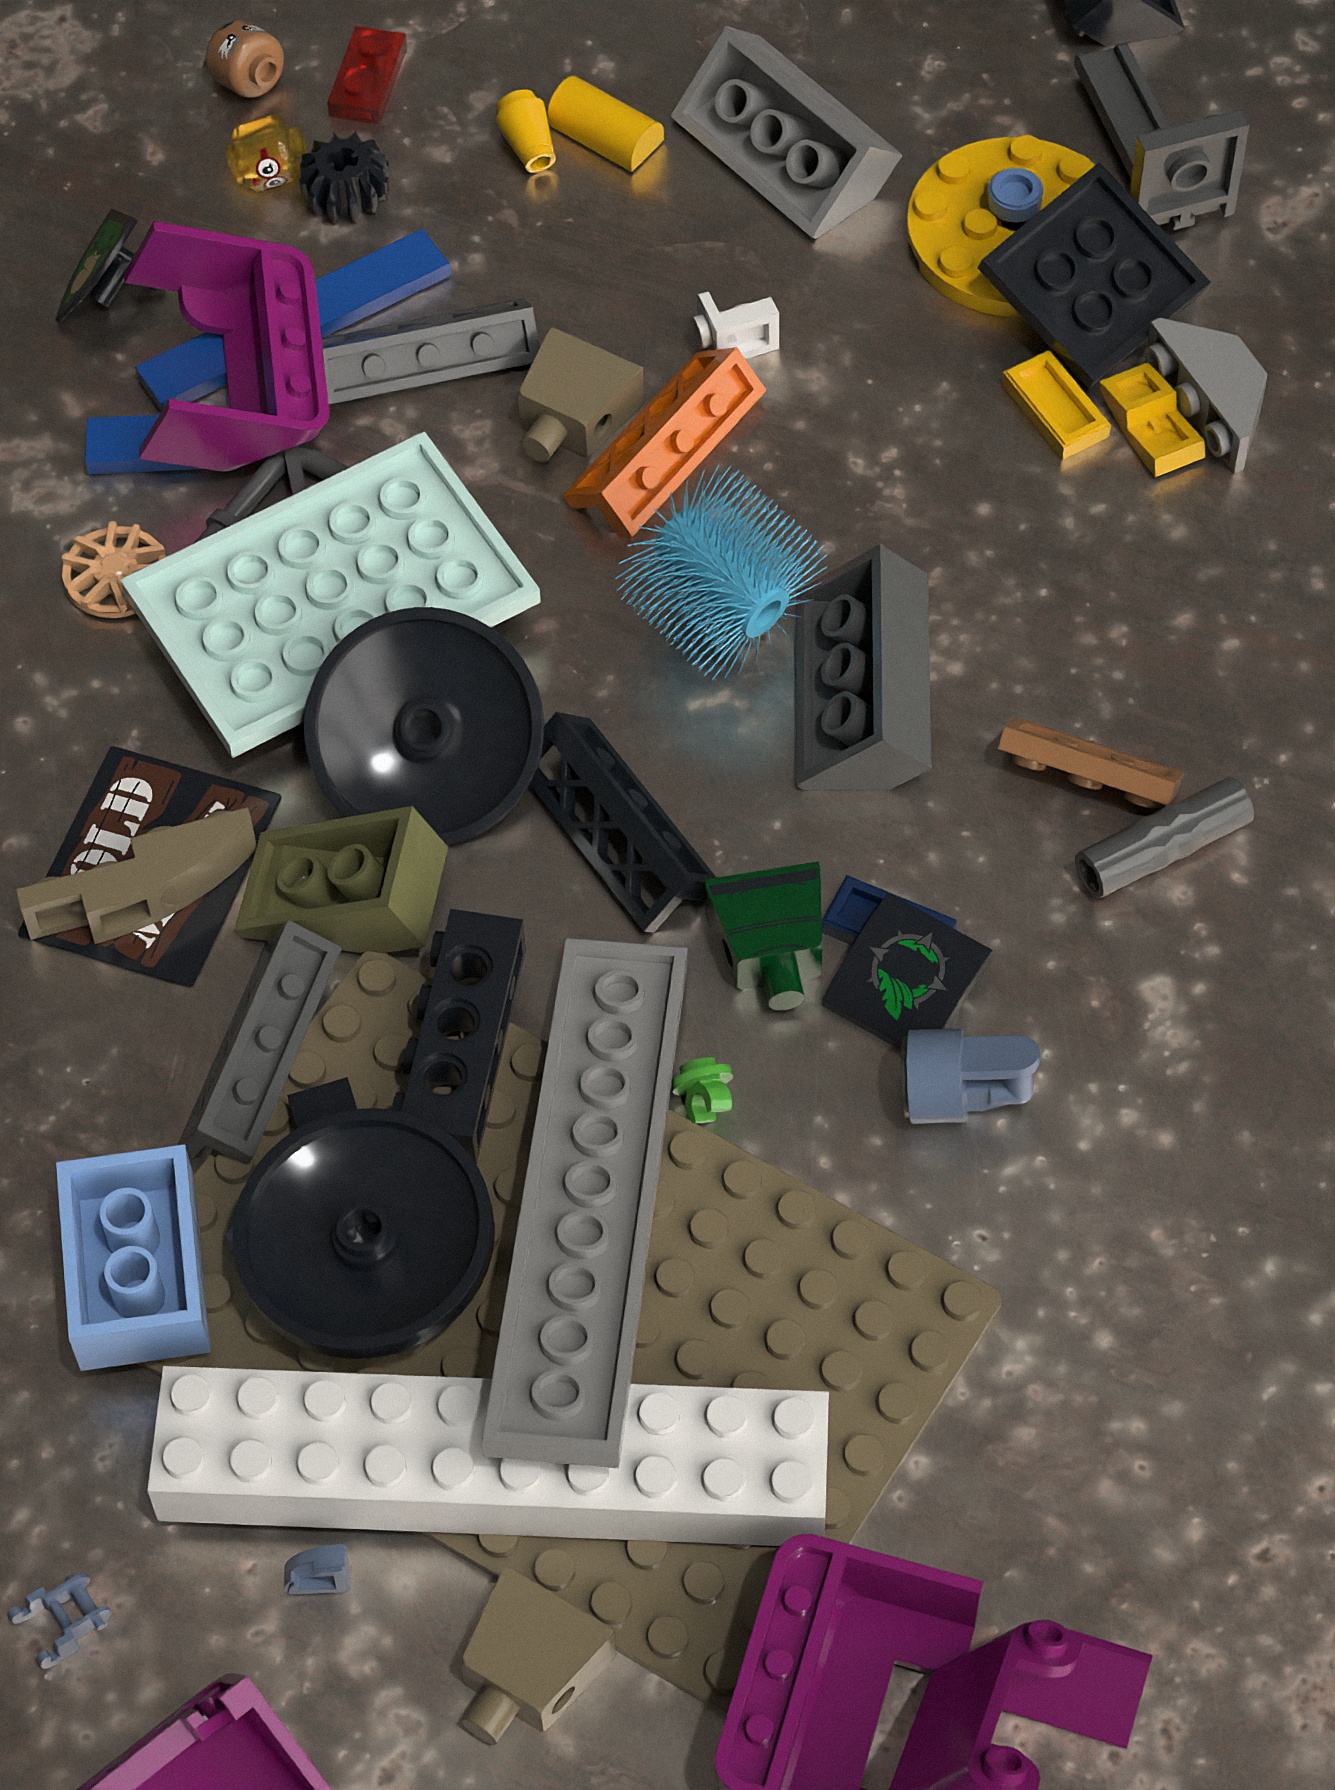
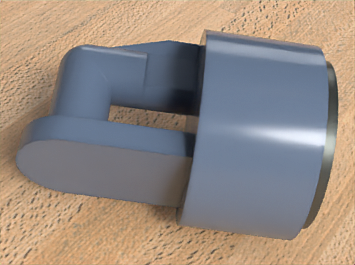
M963 1028L909 1030L908 1036H903L901 1044V1088L905 1118H910L912 1124L966 1123L968 1111H985L1008 1104H1024L1028 1102L1033 1095L1032 1074L1040 1065V1050L1037 1043L1031 1038L1021 1035L965 1037Z

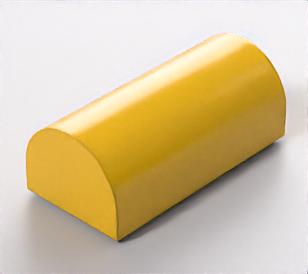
M575 75L569 76L561 82L548 106L547 118L549 126L630 172H633L664 141V128L661 123Z

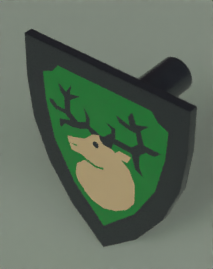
M112 208L110 209L69 281L55 318L56 322L60 323L66 318L95 284L96 286L89 296L107 308L110 306L125 282L124 273L135 255L125 248L123 244L137 224V219ZM145 286V287L148 288L149 290H153V289H154L153 287H147V286Z

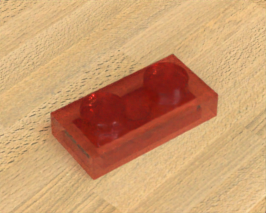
M355 26L327 101L329 117L375 125L381 124L407 51L406 34Z

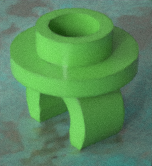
M703 1057L680 1066L681 1074L672 1080L671 1087L675 1095H686V1113L692 1124L714 1122L716 1120L715 1112L732 1109L731 1094L726 1086V1083L733 1078L730 1065L717 1064L714 1057Z

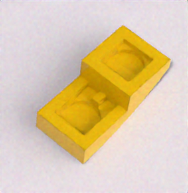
M1149 362L1100 381V391L1116 422L1135 452L1155 477L1205 458V440L1177 410L1176 391Z

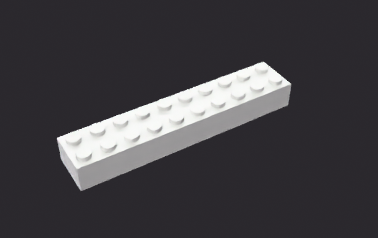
M163 1366L147 1489L158 1521L781 1546L786 1540L801 1534H814L824 1537L829 1392L630 1384L619 1468L483 1456L482 1437L492 1379Z

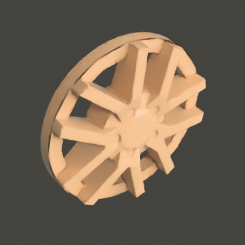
M109 522L108 527L95 530L84 537L79 535L73 539L74 545L68 553L62 555L63 565L61 571L65 592L72 603L88 614L103 618H120L136 614L130 602L125 603L120 579L151 565L145 563L167 557L163 544L151 534L141 530L140 525L133 524L132 527L117 526L116 522ZM117 538H127L122 548L116 547ZM106 540L105 546L97 544L100 541ZM139 542L147 545V547L137 548ZM85 552L94 559H86L79 556ZM72 569L81 572L80 575L71 580ZM95 585L85 597L80 594V592ZM109 594H113L117 605H100L98 603Z

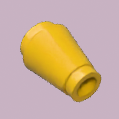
M526 89L513 91L502 97L495 107L497 113L495 124L528 172L538 173L550 168L554 164L556 157L553 152L543 100L537 98L531 90Z

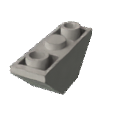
M1165 318L1151 321L1148 344L1144 351L1146 363L1149 362L1176 391L1178 409L1185 417H1191L1202 431L1210 452L1216 457L1221 456L1233 474L1244 470L1262 408L1268 376L1267 372L1238 335Z

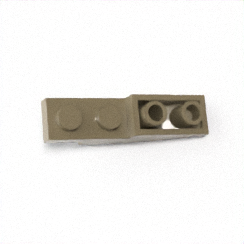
M248 807L232 812L217 811L204 819L174 827H156L144 835L130 838L135 856L133 859L121 862H103L91 870L64 877L42 878L33 885L16 889L30 939L33 940L90 925L94 942L98 944L132 933L187 907L218 886L256 851L257 845Z

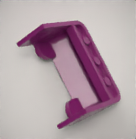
M153 221L124 273L125 283L178 292L180 312L190 325L204 332L223 335L230 408L168 399L139 448V459L216 471H231L315 439L328 421L329 402L313 265L308 257L300 250L289 245Z
M1036 1620L1015 1627L938 1668L931 1674L889 1790H1038L1040 1773L1036 1765L1021 1751L1013 1747L999 1746L991 1743L1002 1710L1127 1749L1153 1655L1064 1628L1059 1623L1051 1620Z

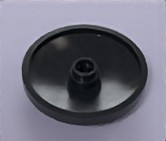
M414 607L388 612L365 622L346 635L332 649L319 668L309 691L304 716V737L309 763L323 793L344 817L413 806L446 845H451L478 836L492 828L519 803L532 783L540 763L545 737V720L540 693L533 675L516 649L502 635L478 619L460 612L435 607Z
M379 1108L340 1111L311 1121L291 1132L267 1152L249 1176L241 1192L233 1221V1252L238 1273L250 1300L264 1320L278 1333L291 1342L319 1354L336 1358L369 1359L392 1355L420 1345L436 1336L462 1314L480 1289L488 1272L495 1242V1221L487 1186L480 1169L466 1149L449 1133L437 1125L409 1113Z

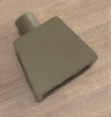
M551 327L518 393L520 425L527 431L521 439L523 450L531 458L540 462L548 461L559 446L582 457L592 455L644 404L643 367Z
M506 1565L500 1573L461 1661L464 1683L471 1690L480 1694L462 1720V1723L474 1735L493 1745L497 1744L514 1717L519 1718L539 1731L544 1732L549 1729L613 1660L617 1654L615 1630Z

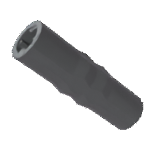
M1227 777L1179 802L1169 804L1155 814L1143 817L1131 826L1079 851L1075 855L1078 875L1089 893L1095 898L1100 899L1150 873L1162 870L1176 860L1188 857L1201 847L1249 824L1254 819L1253 804L1242 784L1234 777Z

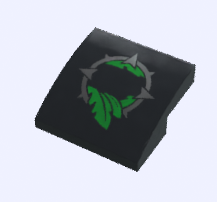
M887 893L840 965L822 998V1006L901 1050L903 1036H908L909 1030L953 1028L959 1019L960 1006L992 963L993 950L896 896Z

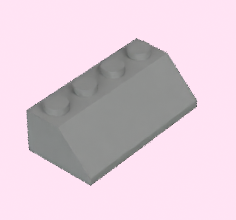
M728 26L724 28L670 115L810 237L816 239L873 201L903 156L761 36Z

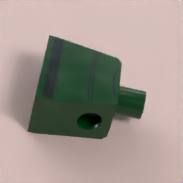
M819 861L704 879L706 918L735 986L742 990L765 987L769 1007L775 1010H788L803 1003L805 995L801 981L815 979L822 974V910Z

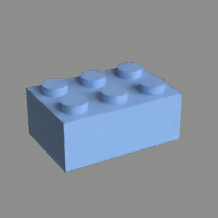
M185 1144L56 1162L68 1334L80 1370L84 1371L210 1353L211 1347L195 1178Z

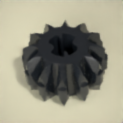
M333 132L330 142L324 143L314 140L311 153L302 155V162L300 164L301 178H299L300 191L304 195L305 201L309 202L315 216L328 213L333 224L342 216H350L356 223L359 213L365 212L376 215L378 202L388 199L390 190L388 180L390 177L389 162L386 160L385 154L380 153L375 140L362 142L356 132L348 139H340Z

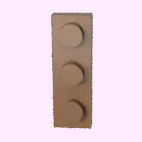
M1015 717L1004 726L998 749L1012 753L1011 760L1020 766L1042 771L1048 765L1069 772L1067 779L1077 785L1091 789H1101L1102 785L1105 784L1125 791L1124 798L1126 800L1148 808H1158L1159 803L1169 805L1178 795L1185 773L1019 717Z

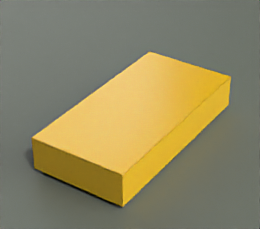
M1050 350L1003 371L1002 386L1062 460L1109 438L1111 424Z

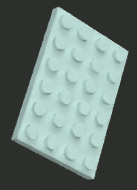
M425 431L120 579L124 595L232 758L304 722L309 691L323 661L346 635L365 622L400 609L435 607L466 614L493 627L541 603L540 588Z

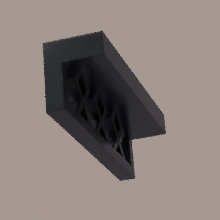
M555 712L545 724L541 759L553 745L562 755L561 780H549L538 766L530 786L644 932L654 933L683 899L705 901L704 879L717 877L594 722L587 717ZM576 774L580 777L581 780H576ZM576 788H588L594 795L593 822H581L575 814ZM609 829H620L627 837L626 864H614L607 855ZM642 858L646 861L647 864H642ZM621 872H626V878ZM642 872H654L667 888L650 909L641 898Z

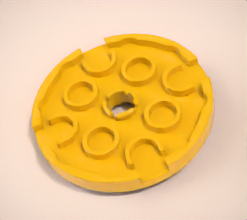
M1031 135L981 140L967 144L944 155L923 174L915 186L909 201L907 241L908 247L911 246L915 257L920 263L919 271L936 290L962 306L995 316L1022 317L977 268L984 257L1016 232L1005 228L1003 224L1008 221L996 217L989 209V183L995 174L1009 168H1021L1034 173L1043 185L1041 211L1094 167L1095 164L1086 156L1078 154L1071 149L1049 141L1039 140Z

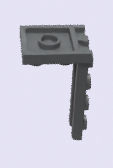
M1126 42L1117 44L1112 49L1092 54L1085 52L1075 55L1074 67L1131 178L1130 195L1158 225L1170 222L1174 230L1194 225L1195 216L1221 209L1224 217L1234 215L1249 131V123L1242 110L1220 115H1210L1201 120L1170 127Z

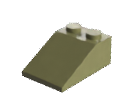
M413 806L261 832L234 931L241 938L268 941L287 920H290L342 947L341 951L388 953L425 947L448 846Z

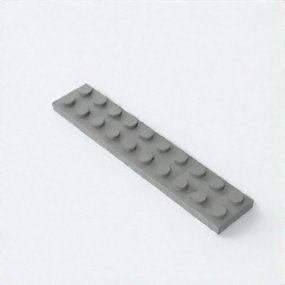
M566 938L482 1437V1450L485 1457L619 1468L686 979L688 948Z

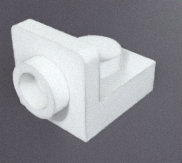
M708 291L697 294L698 316L691 318V326L694 338L700 349L717 350L737 347L745 359L779 349V311L771 297L752 303L740 304L732 309L719 312Z

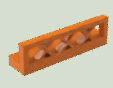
M733 347L696 352L562 495L571 509L598 507L619 537H633L640 529L639 526L642 527L655 513L654 509L657 511L668 499L670 492L672 494L766 392V389L739 349Z

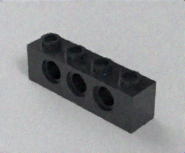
M450 909L445 932L436 930L431 944L430 966L436 968L432 984L423 983L419 993L417 1020L423 1021L419 1038L410 1037L405 1050L404 1074L410 1075L406 1093L396 1092L391 1110L409 1113L437 1125L455 1138L471 1155L477 1165L526 953L523 919ZM466 978L481 979L480 982L474 985L459 984L461 980ZM454 1031L470 1033L466 1037L457 1040L445 1037ZM441 1085L457 1087L453 1092L444 1095L431 1092Z

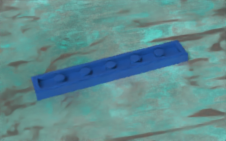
M423 228L315 280L321 338L451 276L450 263ZM205 332L135 366L137 379L160 412L168 399L192 402L228 384L223 335Z

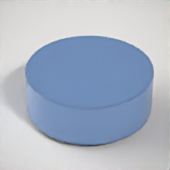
M1009 168L993 176L988 188V206L996 217L1008 222H1023L1031 219L1040 211L1043 185L1034 173L1021 168Z

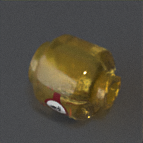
M275 113L238 125L232 132L231 143L225 145L227 160L237 183L240 186L247 184L253 191L258 193L296 181L301 175L300 164L302 155L309 153L300 127L295 125L289 128L287 122Z

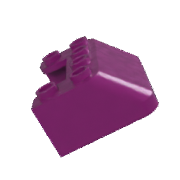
M801 1534L786 1540L775 1554L716 1749L715 1776L722 1790H867L860 1786L894 1665L897 1664L932 1674L938 1668L968 1653L978 1620L984 1581L814 1534Z

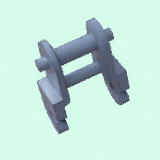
M86 1573L67 1576L66 1582L46 1593L42 1586L25 1597L26 1606L23 1609L16 1605L8 1611V1617L12 1623L19 1624L47 1609L49 1612L52 1611L63 1627L64 1635L54 1641L53 1647L55 1650L50 1654L47 1650H44L36 1657V1661L43 1669L55 1666L80 1650L77 1641L95 1629H103L106 1626L105 1622L112 1614L108 1606L97 1608L85 1588L90 1583V1577ZM73 1597L85 1614V1616L74 1623L70 1621L61 1607L63 1603Z

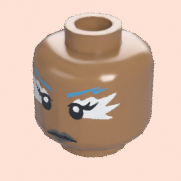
M233 20L225 23L210 38L206 51V68L215 81L236 94L248 98L264 95L275 86L281 76L284 65V53L279 41L248 21Z

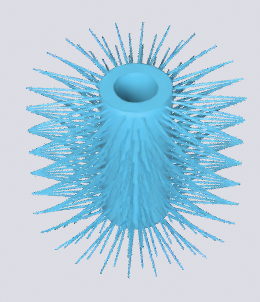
M718 467L703 491L704 481L699 500L694 509L691 507L705 470H703L689 508L687 479L681 512L676 514L671 492L673 511L671 508L670 510L674 517L667 521L654 509L667 524L663 529L654 525L661 530L640 526L639 528L660 532L657 539L627 546L637 544H655V546L622 562L649 550L655 549V551L648 556L631 561L632 563L641 560L615 578H619L641 562L649 561L640 570L625 578L631 577L621 587L640 571L649 567L643 575L637 577L639 578L638 581L625 591L627 593L622 599L638 582L650 574L642 587L638 589L639 591L631 598L630 604L638 593L652 581L650 589L645 591L644 593L646 594L633 606L638 602L640 603L643 599L645 600L647 595L659 586L656 592L652 593L654 594L653 597L643 605L642 610L644 608L646 610L655 597L658 598L660 593L664 590L665 592L660 600L648 609L650 611L642 619L646 616L648 618L657 605V609H661V611L651 620L654 621L657 617L659 619L664 609L675 601L668 614L656 626L657 628L661 623L663 624L668 615L672 612L674 613L680 607L675 617L659 633L660 635L664 630L666 631L673 621L675 623L677 617L685 613L682 620L677 623L678 625L668 634L669 638L675 630H678L683 622L691 617L684 630L676 636L677 638L670 646L676 640H679L685 630L696 623L691 633L676 648V650L679 647L681 648L688 638L691 639L693 633L701 629L698 636L693 639L694 641L684 650L685 654L691 646H694L699 638L707 633L700 646L692 652L693 654L687 661L692 656H695L701 646L712 639L707 649L692 664H697L702 656L708 653L709 649L717 645L713 654L699 667L701 670L707 662H710L714 655L724 648L716 662L704 676L711 672L716 663L732 647L728 658L713 679L721 669H724L728 659L742 641V647L727 674L736 659H740L742 649L749 637L751 641L738 674L753 639L755 648L756 637L758 636L755 654L756 661L761 634L767 631L770 649L769 629L774 624L788 635L777 623L780 617L787 619L782 615L802 617L784 613L786 607L814 600L800 601L789 599L822 582L790 597L789 594L797 588L810 584L804 583L822 570L797 587L790 588L797 585L796 583L808 572L815 569V566L824 558L822 557L808 571L796 577L806 568L805 566L811 559L820 553L819 549L808 561L797 568L803 558L810 553L809 550L815 545L816 540L796 561L794 559L800 552V549L811 539L803 541L799 549L786 559L793 546L803 538L802 535H799L796 541L781 553L785 544L793 538L791 536L797 531V526L789 537L787 536L786 540L776 547L779 540L783 538L782 535L794 525L792 523L795 520H793L787 528H784L781 535L768 544L776 531L785 524L784 518L778 527L764 538L765 533L775 524L774 522L784 511L779 516L777 515L773 521L770 520L768 526L763 531L758 532L761 526L767 523L765 520L777 510L775 508L778 504L771 512L769 510L764 520L751 530L758 517L766 511L765 509L770 503L763 507L758 516L754 515V518L747 523L751 514L767 498V496L765 498L763 496L755 508L753 505L750 513L741 519L744 511L749 509L750 507L748 506L757 498L756 496L761 491L760 489L754 497L753 495L751 496L747 505L734 515L742 501L752 494L750 492L755 488V486L751 490L749 488L739 503L737 500L736 505L729 509L733 501L741 495L739 493L746 487L744 484L737 494L735 492L733 498L724 504L730 492L743 481L741 480L742 477L736 484L735 480L729 492L717 501L726 485L734 476L731 479L729 478L722 488L720 485L717 494L710 500L714 489L729 468L721 478L719 475L713 489L705 499L704 493ZM686 493H687V509H685ZM703 497V503L699 507L700 500ZM714 500L710 508L707 511H705L709 504ZM660 560L657 566L649 571ZM660 568V570L653 575V573ZM794 573H796V574L793 576V578H792L788 583H786L787 580L790 578V576H792ZM669 597L666 604L659 608L661 602ZM725 631V632L715 641V639L718 637V635H719L721 632ZM738 635L737 639L727 649L730 642Z

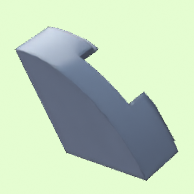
M333 1544L308 1549L294 1555L285 1564L284 1593H288V1595L338 1593L351 1590V1565L345 1544Z

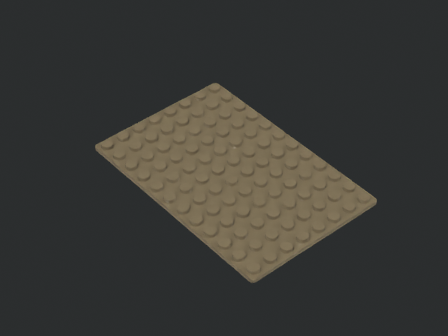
M365 951L310 1022L254 1157L245 1165L213 1149L194 1173L211 1352L137 1364L162 1378L163 1366L492 1379L548 1042L512 1022L509 1023L477 1166L486 1183L493 1208L495 1242L488 1272L471 1303L461 1315L436 1336L420 1345L392 1355L369 1359H347L327 1356L305 1349L278 1333L254 1307L238 1273L233 1244L227 1239L226 1233L233 1227L235 1211L241 1192L257 1164L280 1140L297 1129L287 1095L348 1077L357 1109H391L396 1092L406 1093L410 1075L404 1074L405 1050L410 1037L419 1038L423 1021L417 1020L419 993L422 984H432L433 979L386 953ZM454 1031L445 1037L457 1040L466 1037L470 1033ZM441 1085L431 1092L444 1095L453 1092L457 1087ZM668 1108L631 1384L829 1392L824 1537L851 1544L1000 1310L1002 1295L997 1288L700 1125L692 1124V1121ZM419 1532L497 1580L507 1565L615 1630L617 1652L724 1716H727L772 1563L780 1547Z

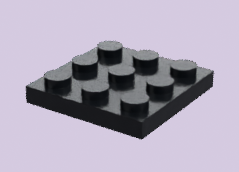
M1100 162L984 257L977 267L1088 389H1091L1148 340L1151 321L1158 318L1172 320L1211 284V281Z

